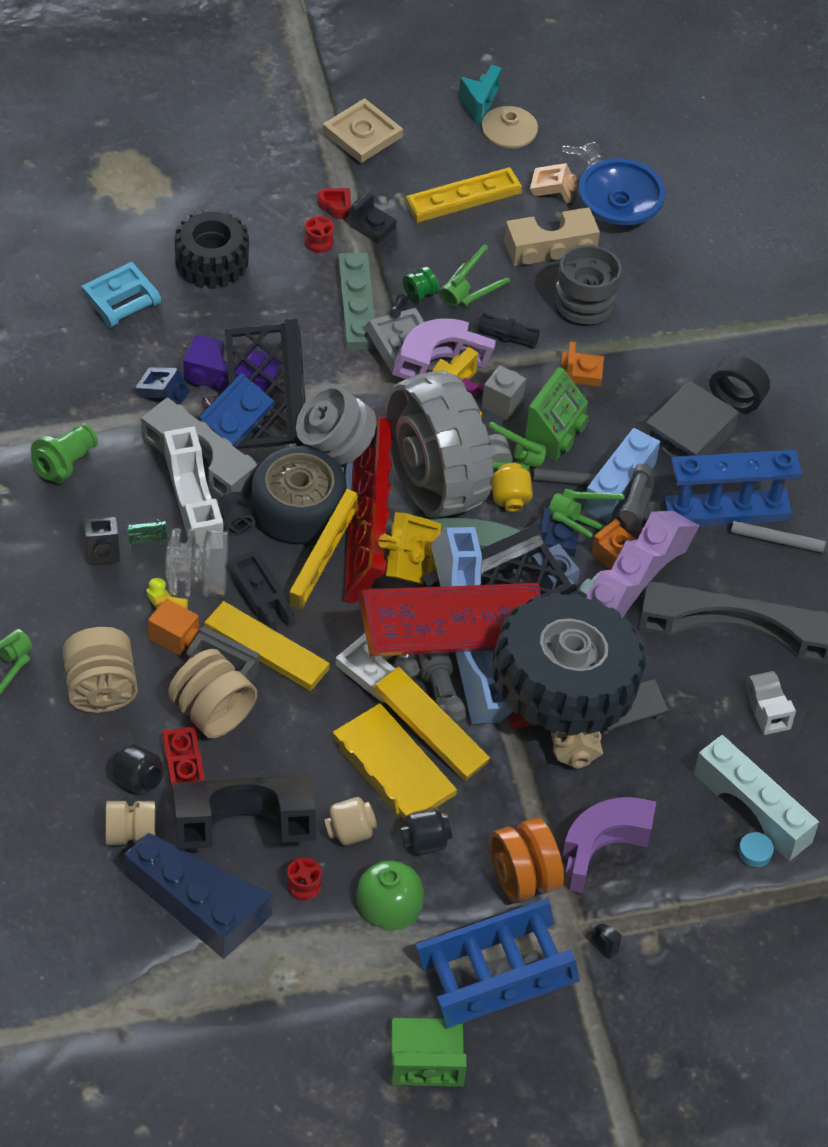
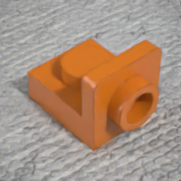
M570 341L569 351L562 352L560 368L566 370V373L575 384L601 387L604 356L575 353L576 342Z

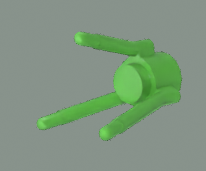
M483 245L467 264L463 263L449 282L440 289L441 298L449 306L457 307L461 304L463 307H466L473 300L510 282V279L507 277L469 295L471 287L464 277L488 249L487 245Z
M494 422L489 423V427L494 429V431L517 443L514 449V458L518 459V463L493 461V468H498L504 464L516 463L520 464L522 468L529 470V467L539 468L542 465L546 455L544 445L522 438Z
M565 489L563 494L556 493L552 498L549 509H551L550 516L553 520L567 525L588 538H592L593 533L574 521H579L600 531L607 525L580 515L581 504L576 499L624 500L625 495L575 492Z
M16 629L0 641V656L6 662H16L2 680L0 694L9 685L21 667L30 661L27 653L33 648L32 642L20 629Z

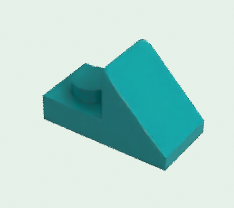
M491 65L487 74H482L479 81L465 77L460 78L459 98L475 123H482L500 88L501 67Z

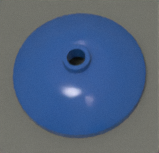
M612 158L593 164L583 173L579 183V197L585 208L590 207L595 217L615 225H634L653 218L661 210L665 200V186L660 176L647 165L631 159Z

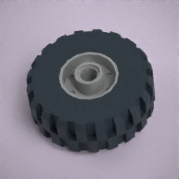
M550 593L546 597H534L528 600L526 605L522 603L511 611V615L504 620L492 659V676L495 683H497L496 688L502 699H506L509 708L514 713L522 715L526 722L534 726L537 724L544 727L546 731L553 733L559 731L566 732V735H578L582 732L591 734L600 731L602 727L608 728L616 724L632 708L646 666V657L643 653L644 647L639 636H635L636 631L628 620L625 621L614 608L606 607L597 599L581 597L580 594L570 593V595H561L560 593Z

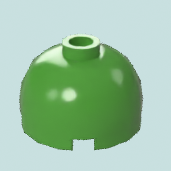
M387 860L376 863L369 867L360 877L356 891L358 912L367 923L382 926V930H402L414 924L425 903L421 878L414 869L403 862Z

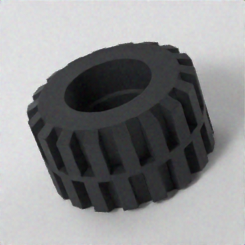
M201 210L199 214L196 212L190 214V218H184L181 221V225L177 226L175 234V265L179 269V274L182 277L186 276V281L190 283L196 282L197 286L204 287V285H208L210 288H216L217 285L225 287L228 286V282L235 283L239 280V276L245 274L249 263V234L247 233V227L242 225V221L238 217L232 218L231 213H220V210H214V212Z

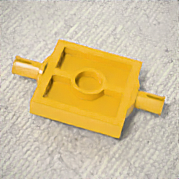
M395 512L394 523L391 528L392 536L383 534L379 537V540L386 542H378L380 547L390 549L387 557L386 576L423 585L422 576L436 569L431 543L440 535L442 523L408 513Z

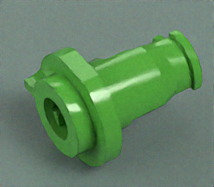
M86 423L81 428L73 427L71 432L63 434L57 439L50 436H41L31 445L33 467L42 478L57 484L63 483L73 473L72 464L84 456L90 448L98 446V438L93 429Z

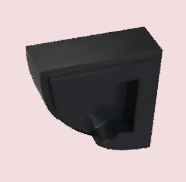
M597 924L587 932L586 938L606 958L611 959L619 951L622 935L609 925Z

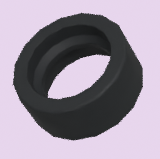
M729 355L720 361L710 377L709 388L715 397L730 404L740 413H750L759 408L769 392L770 379L766 371L750 358L740 355ZM728 376L743 381L748 385L752 392L742 390L739 387L735 386L729 380Z

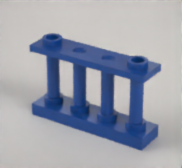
M796 450L672 457L676 484L680 486L679 495L664 496V511H674L700 526L733 524V521L742 523L790 521L792 511L784 485L786 479H799L802 477ZM773 480L771 490L753 491L755 481ZM742 482L740 492L722 493L724 483ZM711 484L710 492L707 494H692L693 485Z
M548 898L529 903L524 907L416 944L423 971L435 967L446 993L437 997L446 1028L580 982L577 963L572 950L559 954L547 927L554 925ZM534 932L545 959L525 965L514 939ZM501 944L512 971L492 977L481 950ZM468 955L479 982L459 989L448 962Z

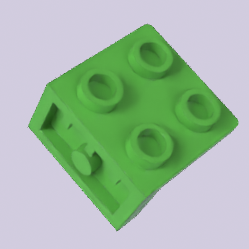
M392 1019V1085L464 1087L467 1063L466 1054H463V1023L446 1028L443 1019Z

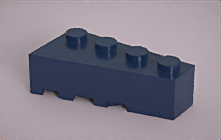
M150 833L124 854L125 876L223 959L272 916L273 894L183 849H178L177 846Z

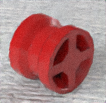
M314 216L306 221L304 243L308 250L315 253H324L332 248L334 224L329 218Z
M302 857L292 861L289 865L287 889L293 898L307 901L319 894L322 870L317 861L312 858ZM299 879L304 880L305 884L299 882Z

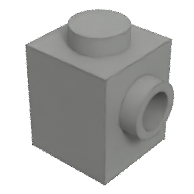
M499 365L484 384L482 408L508 421L523 402L526 378L515 371Z

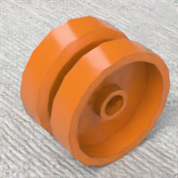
M534 817L522 821L518 824L517 831L507 826L490 833L489 848L493 867L498 881L510 901L516 904L534 897L535 890L545 894L563 887L564 872L560 853L555 839L543 819Z

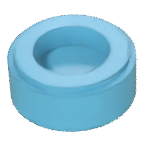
M757 832L749 833L740 842L739 857L748 866L763 867L770 862L774 846L766 835Z

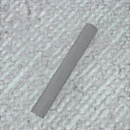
M733 521L731 533L820 553L824 552L826 543L824 540Z

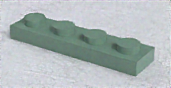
M339 253L338 265L346 350L376 349L374 342L365 329L368 321L375 319L368 253Z

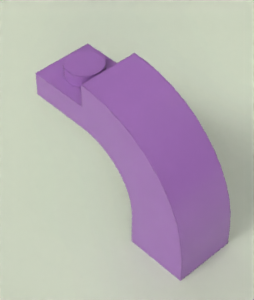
M633 797L609 799L591 806L574 821L568 831L562 856L563 860H568L565 876L572 877L569 891L583 893L589 861L593 854L601 847L611 843L648 846L656 801Z

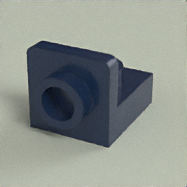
M149 367L135 387L139 397L164 398V400L168 397L177 405H181L190 392L179 369Z
M545 508L543 519H536V524L542 532L543 541L548 548L560 544L569 556L575 557L579 533L561 522L550 520L551 509Z

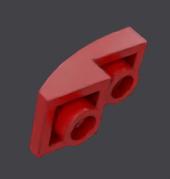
M195 726L163 730L162 739L171 790L173 791L174 782L205 781Z

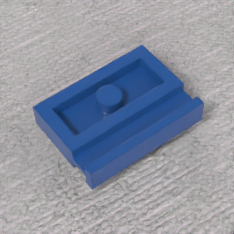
M241 373L199 418L221 438L228 439L233 447H236L275 406V402Z

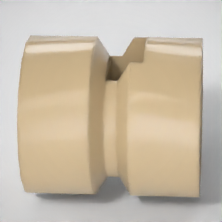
M107 801L106 846H125L129 840L136 844L148 833L155 836V801H136L133 806H129L126 801Z

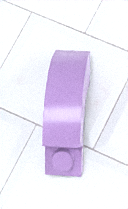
M434 319L426 321L411 330L405 338L395 360L392 375L408 379L415 375L426 373L431 360L439 357L454 358L456 355H461L468 347L478 352L477 366L485 368L494 350L496 340L467 331L469 322L462 320Z

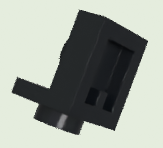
M369 192L362 199H357L352 205L350 211L352 214L351 228L379 244L396 228L397 220L374 206L375 195Z
M116 517L84 520L88 563L95 565L119 562L120 551Z

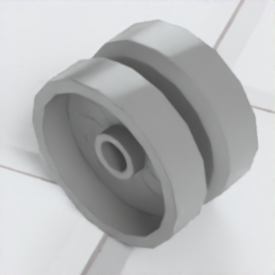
M330 384L321 387L304 403L297 418L296 431L298 438L303 444L309 448L326 453L339 465H343L355 460L369 446L375 434L377 420L375 412L367 404L355 398L341 385Z

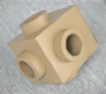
M556 731V733L551 732L554 744L553 752L557 760L580 769L588 766L594 759L603 755L600 731L591 734L582 732L578 735H566V732Z

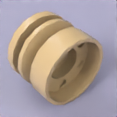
M113 627L88 628L73 634L65 641L62 653L67 674L68 694L72 705L86 712L98 713L114 711L124 707L135 698L138 686L133 665L130 638L123 631Z
M208 649L189 659L179 669L169 686L168 698L186 716H190V720L208 738H218L230 732L246 718L257 699V689L240 671H235V667L217 649Z

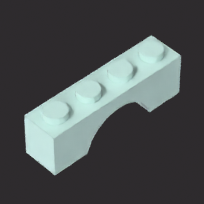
M721 735L699 752L694 775L717 796L721 793H729L742 800L758 818L764 835L770 838L774 848L788 861H791L813 843L819 821L726 737Z

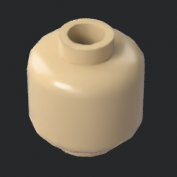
M354 797L333 804L329 811L330 818L325 819L330 838L337 837L343 846L371 838L373 828L377 827L370 802L364 803L360 797Z

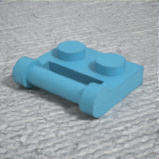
M133 262L81 286L82 295L101 315L108 328L117 325L119 320L149 305L154 307L161 303V296L157 289ZM139 292L143 293V296L114 310L111 308V306Z

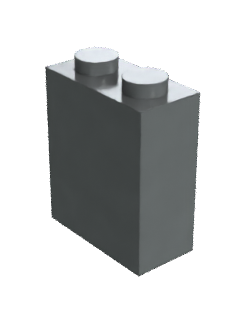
M689 381L646 422L645 434L660 441L658 452L672 460V457L711 455L735 432L739 411L710 394L705 388Z

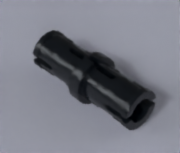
M484 312L478 324L479 332L501 337L505 342L511 340L533 348L536 347L540 336V329L516 323V320L512 318L508 320L501 319Z

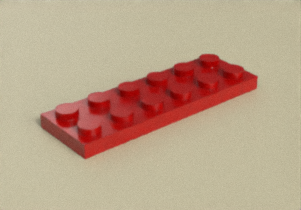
M380 417L376 422L375 434L369 446L359 457L353 460L351 491L357 493L358 509L348 525L343 598L344 601L353 604L359 600L358 593L362 590H369L373 582L378 577L383 576L387 567V560L384 559L385 548L380 547L378 542H386L379 540V537L387 534L385 533L386 523L390 514V510L387 508V498L391 491L388 476L392 467V459L389 457L394 436L391 434V420Z

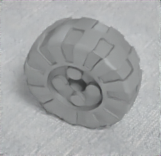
M434 371L415 375L395 384L387 395L388 400L385 405V418L391 420V434L394 436L390 454L392 455L399 480L412 503L417 509L423 511L426 516L432 518L460 514L481 505L490 494L492 488L490 481L493 476V459L490 458L488 432L485 424L481 421L480 410L472 394L467 392L464 383L456 375L446 371Z

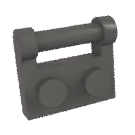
M643 463L637 464L634 468L632 475L634 481L627 503L622 506L619 515L624 521V530L636 539L639 538L657 502L653 470L649 465Z

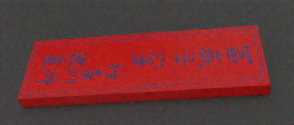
M538 583L369 589L358 593L370 657L495 650L502 624L511 615V611L522 603L526 605L528 600L541 596Z

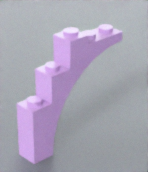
M674 511L651 512L639 538L625 542L613 568L599 572L586 598L597 599L606 607L614 608L623 618L653 577L675 557L686 553L700 525Z

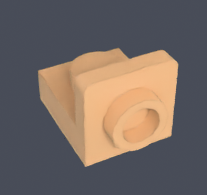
M567 163L539 167L534 170L530 189L534 196L561 192L565 202L572 203L574 193L578 189V181L575 174L571 173Z

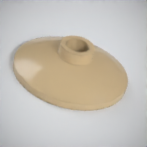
M501 106L492 109L484 116L482 132L487 140L499 147L520 148L530 144L535 139L538 132V124L532 114L524 109L514 106Z

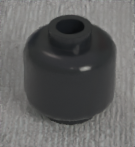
M129 745L114 757L113 777L119 785L135 793H147L155 789L162 780L163 768L161 759L157 754L141 746Z
M436 807L409 813L406 817V826L400 827L404 846H412L414 853L417 855L443 850L447 847L448 840L452 839L448 816L446 813L441 814L440 810Z

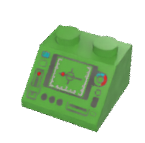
M557 368L529 406L525 439L544 445L546 448L545 456L554 461L558 460L563 451L567 453L570 450L576 433L578 431L583 432L589 420V416L586 415L588 401L564 369Z

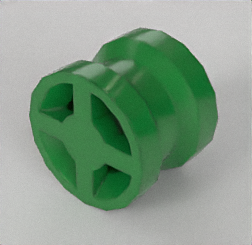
M427 266L420 268L416 274L410 273L403 277L405 292L415 303L422 301L425 295L432 296L439 291L437 278Z

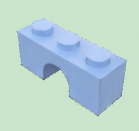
M633 428L587 487V492L624 494L625 499H585L583 511L610 524L619 514L622 506L626 504L627 495L634 481L632 475L635 466L643 463L653 469L656 465L660 441Z

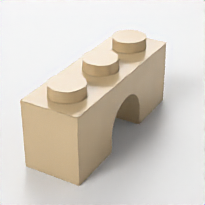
M590 207L562 212L560 228L556 231H547L540 228L534 217L506 221L504 243L513 266L561 259L565 252L576 246H598L600 231Z

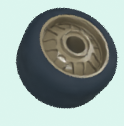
M289 447L272 453L258 466L252 482V509L257 522L269 535L284 542L306 544L318 541L347 489L345 474L331 456L317 449Z

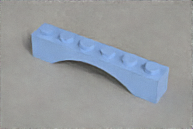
M475 527L445 528L431 543L440 587L481 585L482 554ZM493 650L456 652L472 724L499 723L513 712L507 704L508 701L502 699L496 688L497 683H495L492 676Z

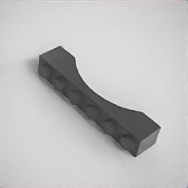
M650 581L646 586L639 630L671 636L680 631L699 626L723 625L739 627L757 632L774 640L797 659L828 664V613L824 611H813L796 608L791 605L763 602L758 599L751 600L729 594L701 591L697 588L673 586L664 582Z

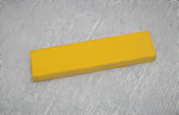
M508 167L408 195L405 197V204L416 223L521 194L522 185L512 169Z
M346 489L290 590V606L299 610L303 609L358 509V496L356 492Z
M225 601L204 622V627L259 653L260 662L309 691L329 671V662Z
M399 666L375 684L374 691L464 782L489 762L490 757Z

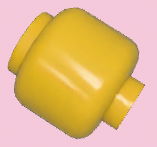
M516 463L501 465L498 467V471L491 477L493 501L499 507H504L508 512L520 511L533 498L530 472Z

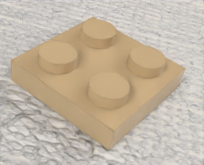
M364 98L323 124V133L362 163L402 138L403 128Z

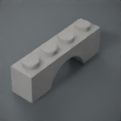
M167 397L141 418L142 438L163 454L165 431L195 426L202 456L210 464L209 489L221 497L230 492L246 494L252 489L254 474L257 470V464L253 458L241 453L233 447L228 439L221 438L205 422L199 421L189 414L184 406L177 405Z

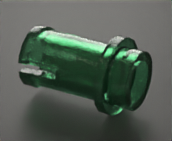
M156 518L155 522L127 525L130 545L157 540L158 543H162V540L168 539L165 520L159 521Z

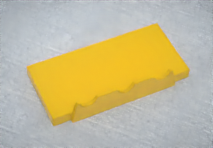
M381 704L376 705L333 731L332 738L339 744L341 753L396 815L400 814L405 821L409 813L438 807L457 795L455 786Z

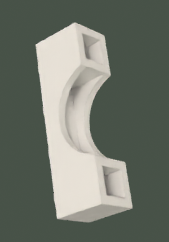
M195 426L165 431L164 456L191 550L195 552L222 547L223 520L217 500L211 498L208 489L202 450Z

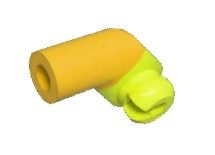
M154 578L149 581L147 597L156 609L166 598L186 609L188 608V599L171 597L165 590L166 582L163 579Z

